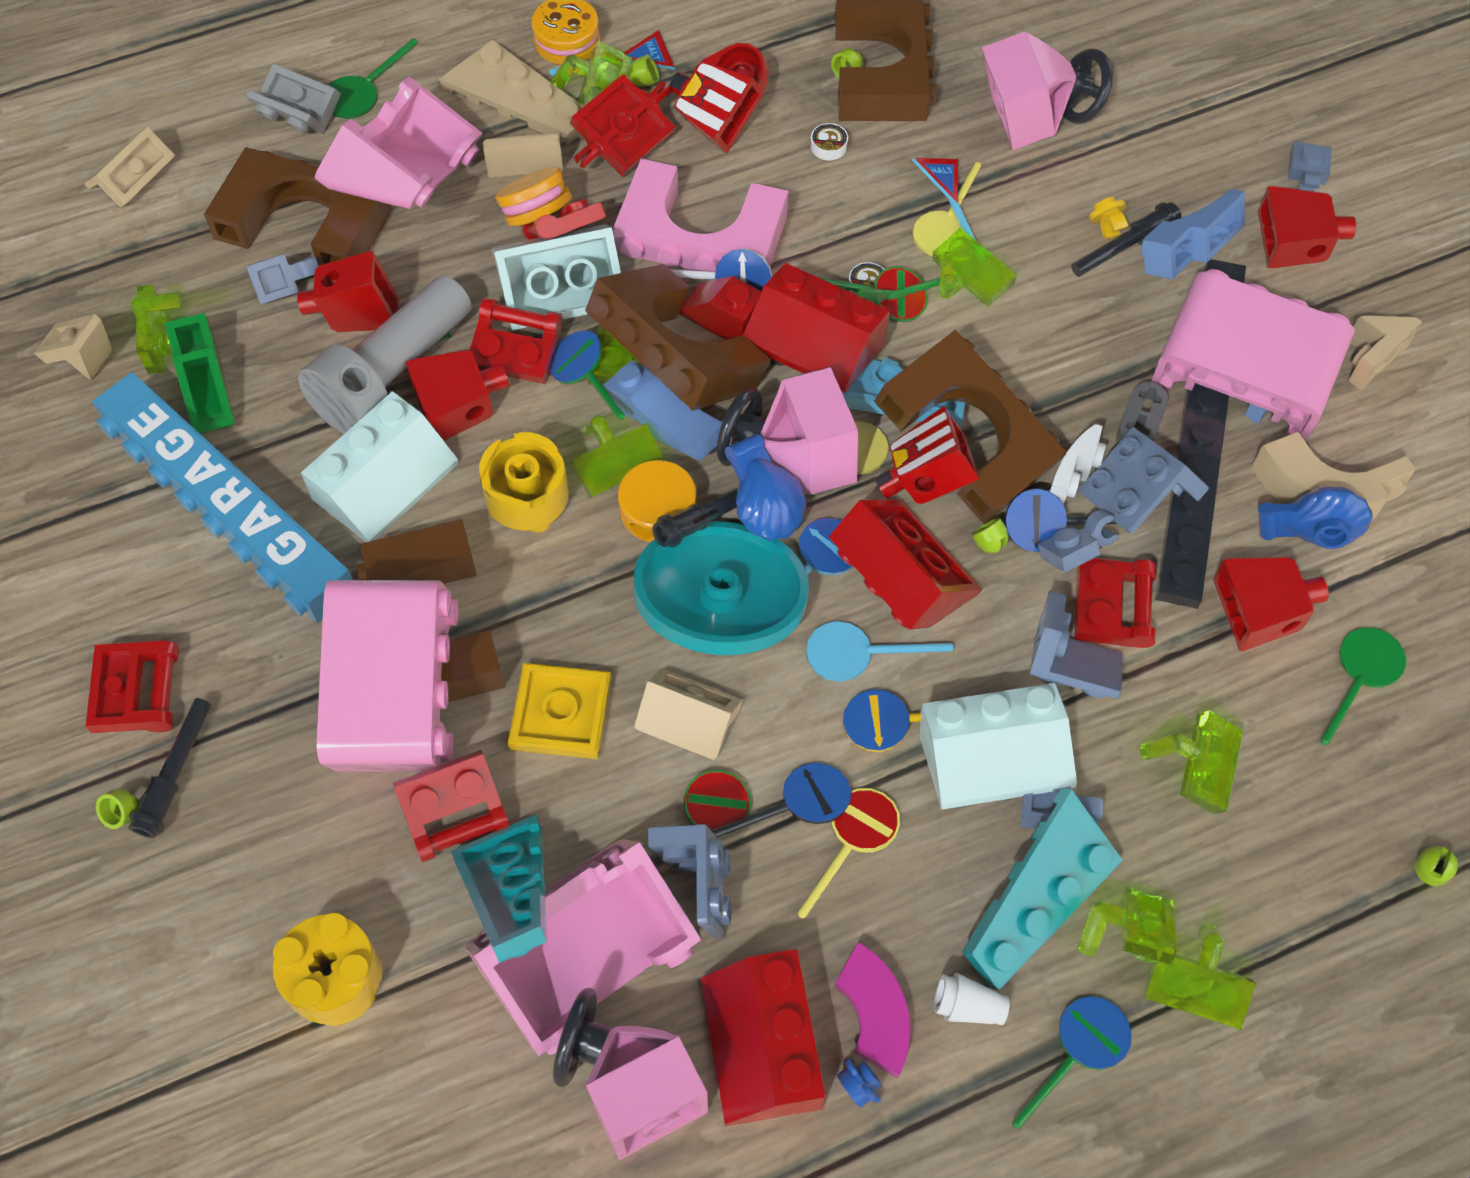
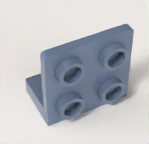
M1132 427L1103 460L1101 465L1079 488V493L1100 510H1105L1114 516L1113 521L1132 534L1170 491L1177 496H1180L1185 491L1199 501L1208 491L1209 487L1186 465Z
M1049 591L1034 638L1030 675L1037 676L1047 684L1055 683L1056 686L1065 684L1080 688L1086 694L1093 697L1105 698L1108 696L1118 699L1122 690L1123 654L1115 650L1069 638L1070 632L1068 628L1072 613L1065 612L1066 595Z
M707 825L648 828V847L668 866H673V871L697 872V923L714 938H724L725 925H731L732 922L730 896H724V877L731 876V855L729 849H723L720 838L718 839Z

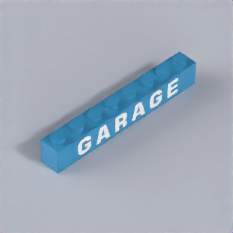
M133 372L92 401L100 415L96 422L110 439L113 440L118 436L124 442L121 444L123 449L137 464L144 460L150 466L147 469L161 487L166 488L170 485L176 490L174 496L189 513L196 509L203 516L200 519L213 536L219 538L221 535L225 536L230 541L227 544L229 549L242 563L245 564L250 560L258 568L255 572L271 590L278 586L286 594L283 596L284 600L297 615L302 616L306 612L317 624L323 620L324 590L327 581L353 580L349 570Z

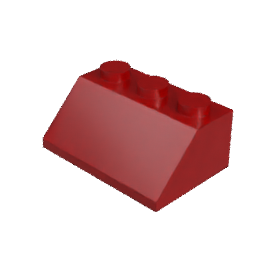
M785 262L764 285L743 335L769 358L803 374L831 367L841 392L846 393L885 346L890 310Z
M859 500L829 535V538L838 547L837 553L841 559L859 571L865 578L864 584L867 589L874 595L881 597L892 609L891 615L895 621L909 630L932 627L976 597L983 590L902 500Z
M798 949L750 956L702 977V990L725 1127L823 1110L826 1096Z

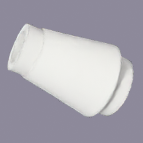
M955 973L953 976L943 974L936 988L933 1008L934 1013L944 1015L945 1021L1004 1025L1009 1012L1010 999L1008 996L1001 995L999 992L961 974Z

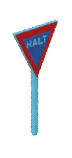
M658 30L617 57L552 68L549 70V74L556 76L624 62L633 63L637 58L646 54L653 59L658 68L675 70V66Z
M913 158L912 161L949 199L978 264L984 265L986 260L958 203V159Z

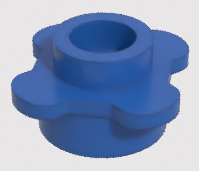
M847 1058L844 1061L847 1067L837 1074L846 1092L860 1108L870 1101L873 1103L880 1102L882 1099L876 1090L882 1084L877 1075L865 1061L857 1064L853 1059Z

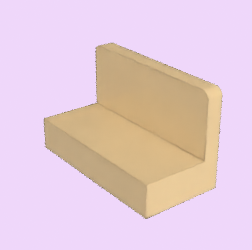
M147 126L134 134L83 184L88 189L98 184L119 207H122L176 155Z
M559 132L485 139L483 142L489 178L525 175L549 167H559L563 171Z
M661 668L647 681L634 726L638 731L715 760L720 754L728 726L739 714L743 699Z

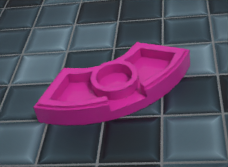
M858 942L837 979L834 988L849 999L858 1016L860 1037L855 1055L898 1079L905 1064L910 1042V1018L906 999L898 981L888 966L875 953Z

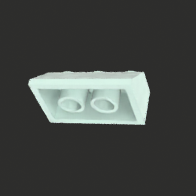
M607 224L569 231L551 239L536 238L492 248L505 305L547 314L549 311L562 313L563 319L588 314L585 309L597 279L621 273L612 227ZM510 323L512 330L526 328V326Z
M392 391L305 468L301 475L312 500L362 540L369 542L377 540L456 467L459 461L423 414Z
M1055 683L922 703L919 737L941 810L1022 797L1024 794L1029 793L1035 795L1053 792L1052 789L1071 786V789L1076 788L1077 779L1069 719Z

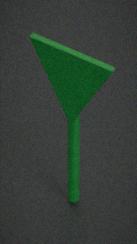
M951 274L895 291L861 288L856 295L878 304L886 299L893 300L953 282L954 276Z

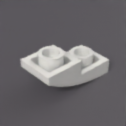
M1094 424L1074 442L1061 461L1050 493L1058 497L1063 505L1066 496L1075 497L1079 481L1085 482L1087 480L1091 467L1097 468L1101 465L1106 444L1099 443L1103 426Z

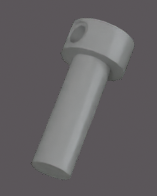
M441 275L352 350L338 344L329 346L299 373L300 389L308 403L330 426L345 434L388 395L385 387L407 369L405 361L420 358L470 314L472 305L467 293L455 280Z

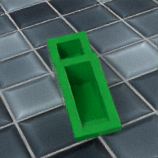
M205 312L164 322L173 353V363L191 426L201 435L236 426L210 321Z

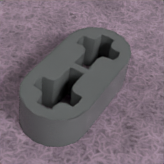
M1143 382L1134 388L1116 433L1117 444L1132 427H1135V424L1143 426L1141 433L1154 441L1169 398L1167 391L1162 386L1153 382ZM1145 398L1153 401L1149 412L1141 410Z

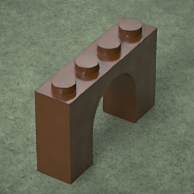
M835 0V41H880L894 46L904 55V58L899 62L885 67H840L838 82L839 121H927L928 107L935 106L936 84L929 83V79L933 78L934 57L927 56V52L931 51L932 30L925 29V26L929 25L930 4L923 3V0Z
M245 147L205 211L204 216L214 240L249 249L267 218L281 206L297 201L320 203L329 208L326 218L311 242L314 256L320 266L369 252L392 209L390 204L326 188L314 179L319 168L318 166L311 165L302 160L281 157L269 151H259Z
M665 264L599 277L585 311L692 411L735 398L745 388L758 387L771 359L744 335L716 343H701L686 339L661 323L676 319L690 288Z
M956 329L884 384L874 400L877 406L901 432L932 407L948 401L970 404L988 417L997 435L998 446L996 456L977 472L978 480L963 486L957 493L983 524L989 522L1007 507L1013 498L1026 491L1050 471L1067 453L1061 446L1058 437L1053 432L1045 429L1033 415L1030 406L1025 401L1016 397L1006 386L1001 374L991 369L978 355L972 342L963 338Z
M462 519L361 543L363 560L356 562L360 580H439L445 584L477 576ZM490 630L449 640L448 663H442L441 681H447L448 702L505 688Z

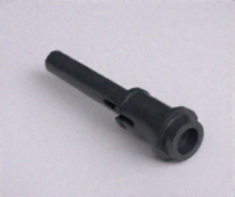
M1172 202L1157 204L1155 211L1138 221L1132 222L1130 230L1072 263L1073 273L1080 277L1136 243L1142 245L1143 239L1162 221L1171 222L1181 218L1178 207Z
M738 489L703 506L695 503L672 516L664 514L658 517L652 528L655 540L662 547L674 548L680 545L683 538L699 530L706 529L710 520L737 507L736 496Z
M200 698L194 699L159 775L151 776L149 785L136 812H130L128 817L131 819L128 829L135 834L154 839L157 832H163L165 825L162 821L175 793L179 790V786L175 782L212 706L208 701Z

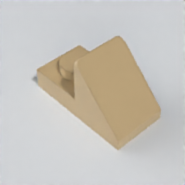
M96 314L56 323L34 354L46 364L63 360L67 361L85 377L93 379L111 354L112 347L102 320Z
M1360 316L1353 326L1355 334L1351 341V344L1360 351L1352 361L1356 368L1348 382L1361 391L1409 346L1422 321L1417 317Z

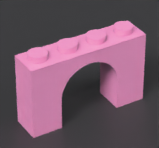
M640 159L613 227L617 253L630 258H641L662 263L669 267L676 266L694 271L716 272L717 264L725 254L734 249L746 248L754 250L763 256L769 266H771L787 219V190L751 183L741 213L733 224L715 233H692L678 227L669 218L678 195L677 166Z

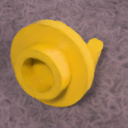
M1108 197L1093 206L1094 211L1089 215L1090 222L1092 224L1100 223L1101 232L1106 240L1120 236V230L1128 227L1127 220L1122 213L1127 208L1125 200L1116 201L1115 197Z

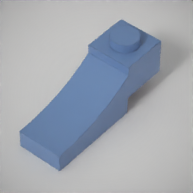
M1230 189L1216 201L1195 213L1171 222L1162 221L1142 242L1141 254L1144 257L1145 274L1173 280L1192 260L1207 263L1245 226V191Z
M630 361L603 385L624 414L641 423L646 435L699 461L717 446L722 422L700 409L692 411L646 367Z

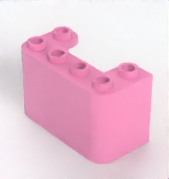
M1210 269L1206 272H1200L1194 277L1160 356L1151 382L1157 383L1167 391H1170L1172 384L1177 381H1186L1184 388L1191 391L1194 384L1197 383L1273 412L1271 421L1279 423L1282 417L1289 424L1287 436L1299 432L1306 442L1322 416L1355 334V329L1350 324L1348 318L1341 314L1319 311L1309 307L1302 300L1283 298L1269 293L1261 285L1245 284L1229 278L1222 271Z
M327 581L323 602L317 725V755L321 765L337 772H423L446 763V760L453 759V733H446V728L440 721V709H446L448 705L447 681H441L442 663H448L450 655L449 636L443 634H448L450 625H457L458 601L456 598H451L450 590L441 581Z

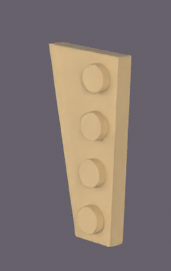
M493 40L439 78L441 90L451 94L454 91L466 95L467 101L481 106L482 103L498 109L499 115L508 119L514 117L527 121L529 128L543 134L559 132L560 141L568 145L580 136L569 123L572 116L584 106Z

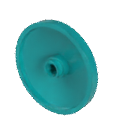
M718 521L709 522L706 529L699 530L683 538L681 544L674 548L662 547L654 539L642 551L634 569V601L645 622L667 640L681 647L701 653L740 655L769 648L788 637L800 624L806 611L809 581L800 559L780 540L769 541L760 536H755L748 531L745 525Z

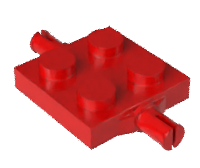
M624 74L619 76L572 116L569 124L588 144L579 153L574 155L575 162L578 164L581 161L579 166L586 168L597 156H600L622 177L625 176L640 162V159H644L676 128L665 117L658 105L671 94L669 85L664 89L666 82L661 81L647 93L636 87Z

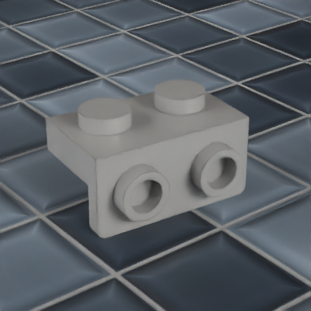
M272 64L260 94L249 90L246 98L257 105L255 110L257 113L270 120L276 121L278 116L287 119V125L302 133L307 134L309 129L324 134L341 93L333 87Z

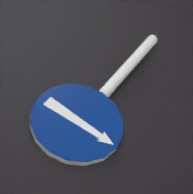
M746 248L734 249L725 254L717 264L716 272L671 270L679 278L715 280L734 276L761 292L764 285L772 278L771 268L765 258L756 251Z

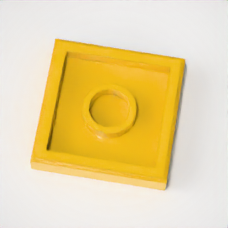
M523 663L508 739L509 750L598 760L612 679L611 672Z

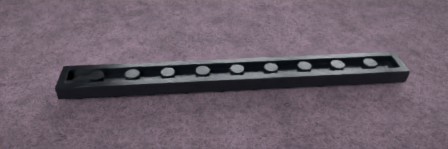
M1210 259L1204 266L1203 272L1215 269L1224 272L1231 279L1242 283L1245 281L1246 266ZM1197 383L1194 384L1192 391L1186 389L1176 459L1186 465L1209 489L1199 501L1185 491L1180 496L1171 491L1155 600L1195 609L1199 608L1203 597L1229 395Z

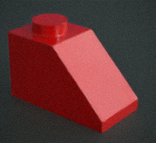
M734 276L701 282L685 299L678 314L724 340L743 335L761 291Z

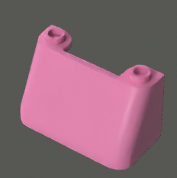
M409 76L400 83L398 87L400 90L393 102L387 100L378 116L367 125L362 127L350 119L341 126L314 179L330 190L406 209H412L415 205L422 208L442 181L461 164L468 167L480 151L475 145L483 133Z
M622 839L601 850L545 889L546 943L533 948L523 956L512 957L501 963L498 962L485 931L472 939L465 946V949L533 1051L540 1056L544 1052H547L548 1055L556 1053L570 1009L577 995L584 988L588 987L595 990L598 1004L652 964L656 966L667 964L669 968H673L683 963L693 954L691 947L701 941V938L640 842Z

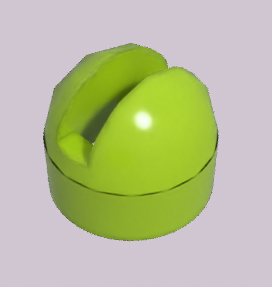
M852 48L841 50L831 59V68L837 78H839L840 67H863L862 55L859 52H855Z
M646 54L637 58L629 67L630 80L635 86L644 88L659 82L657 66L649 55Z
M998 517L980 526L971 534V537L983 552L996 554L1008 544L1009 534L1001 518Z
M124 788L111 790L97 799V816L106 827L118 829L131 822L128 816L130 812H136L139 800Z
M1436 845L1423 850L1415 859L1414 867L1416 874L1424 883L1431 886H1442L1456 875L1458 860L1454 852ZM1439 858L1444 861L1440 874L1434 872Z

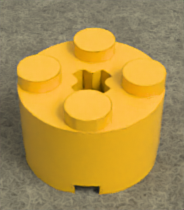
M519 432L514 433V438L501 442V439L493 442L485 450L480 460L479 473L490 516L503 526L514 530H530L535 533L547 530L551 523L562 514L569 498L564 460L553 441L540 434Z
M339 913L318 915L298 923L276 943L273 949V977L276 987L290 1006L301 1017L309 1021L327 1026H339L349 1023L364 1014L376 998L375 994L383 973L379 955L363 930L353 921ZM331 965L333 972L324 977V969Z

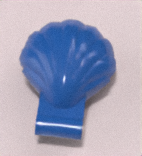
M754 434L726 447L725 455L731 462L740 481L736 496L737 515L748 531L755 536H760L769 541L786 539L791 536L802 524L807 505L801 483L784 468L772 464L764 447V440L759 434Z
M1323 486L1302 495L1293 504H1272L1266 502L1258 507L1261 538L1272 540L1275 537H1299L1306 542L1327 549L1341 548L1354 542L1366 533L1373 519L1372 510L1369 508L1366 499L1346 487Z

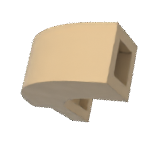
M1299 432L1263 445L1251 467L1264 487L1282 504H1293L1302 495L1323 486L1346 487L1366 499L1369 508L1372 510L1373 519L1377 517L1387 501L1397 498L1406 491V483L1416 470L1409 458L1405 456L1366 472L1350 473L1340 471L1323 463L1312 452Z

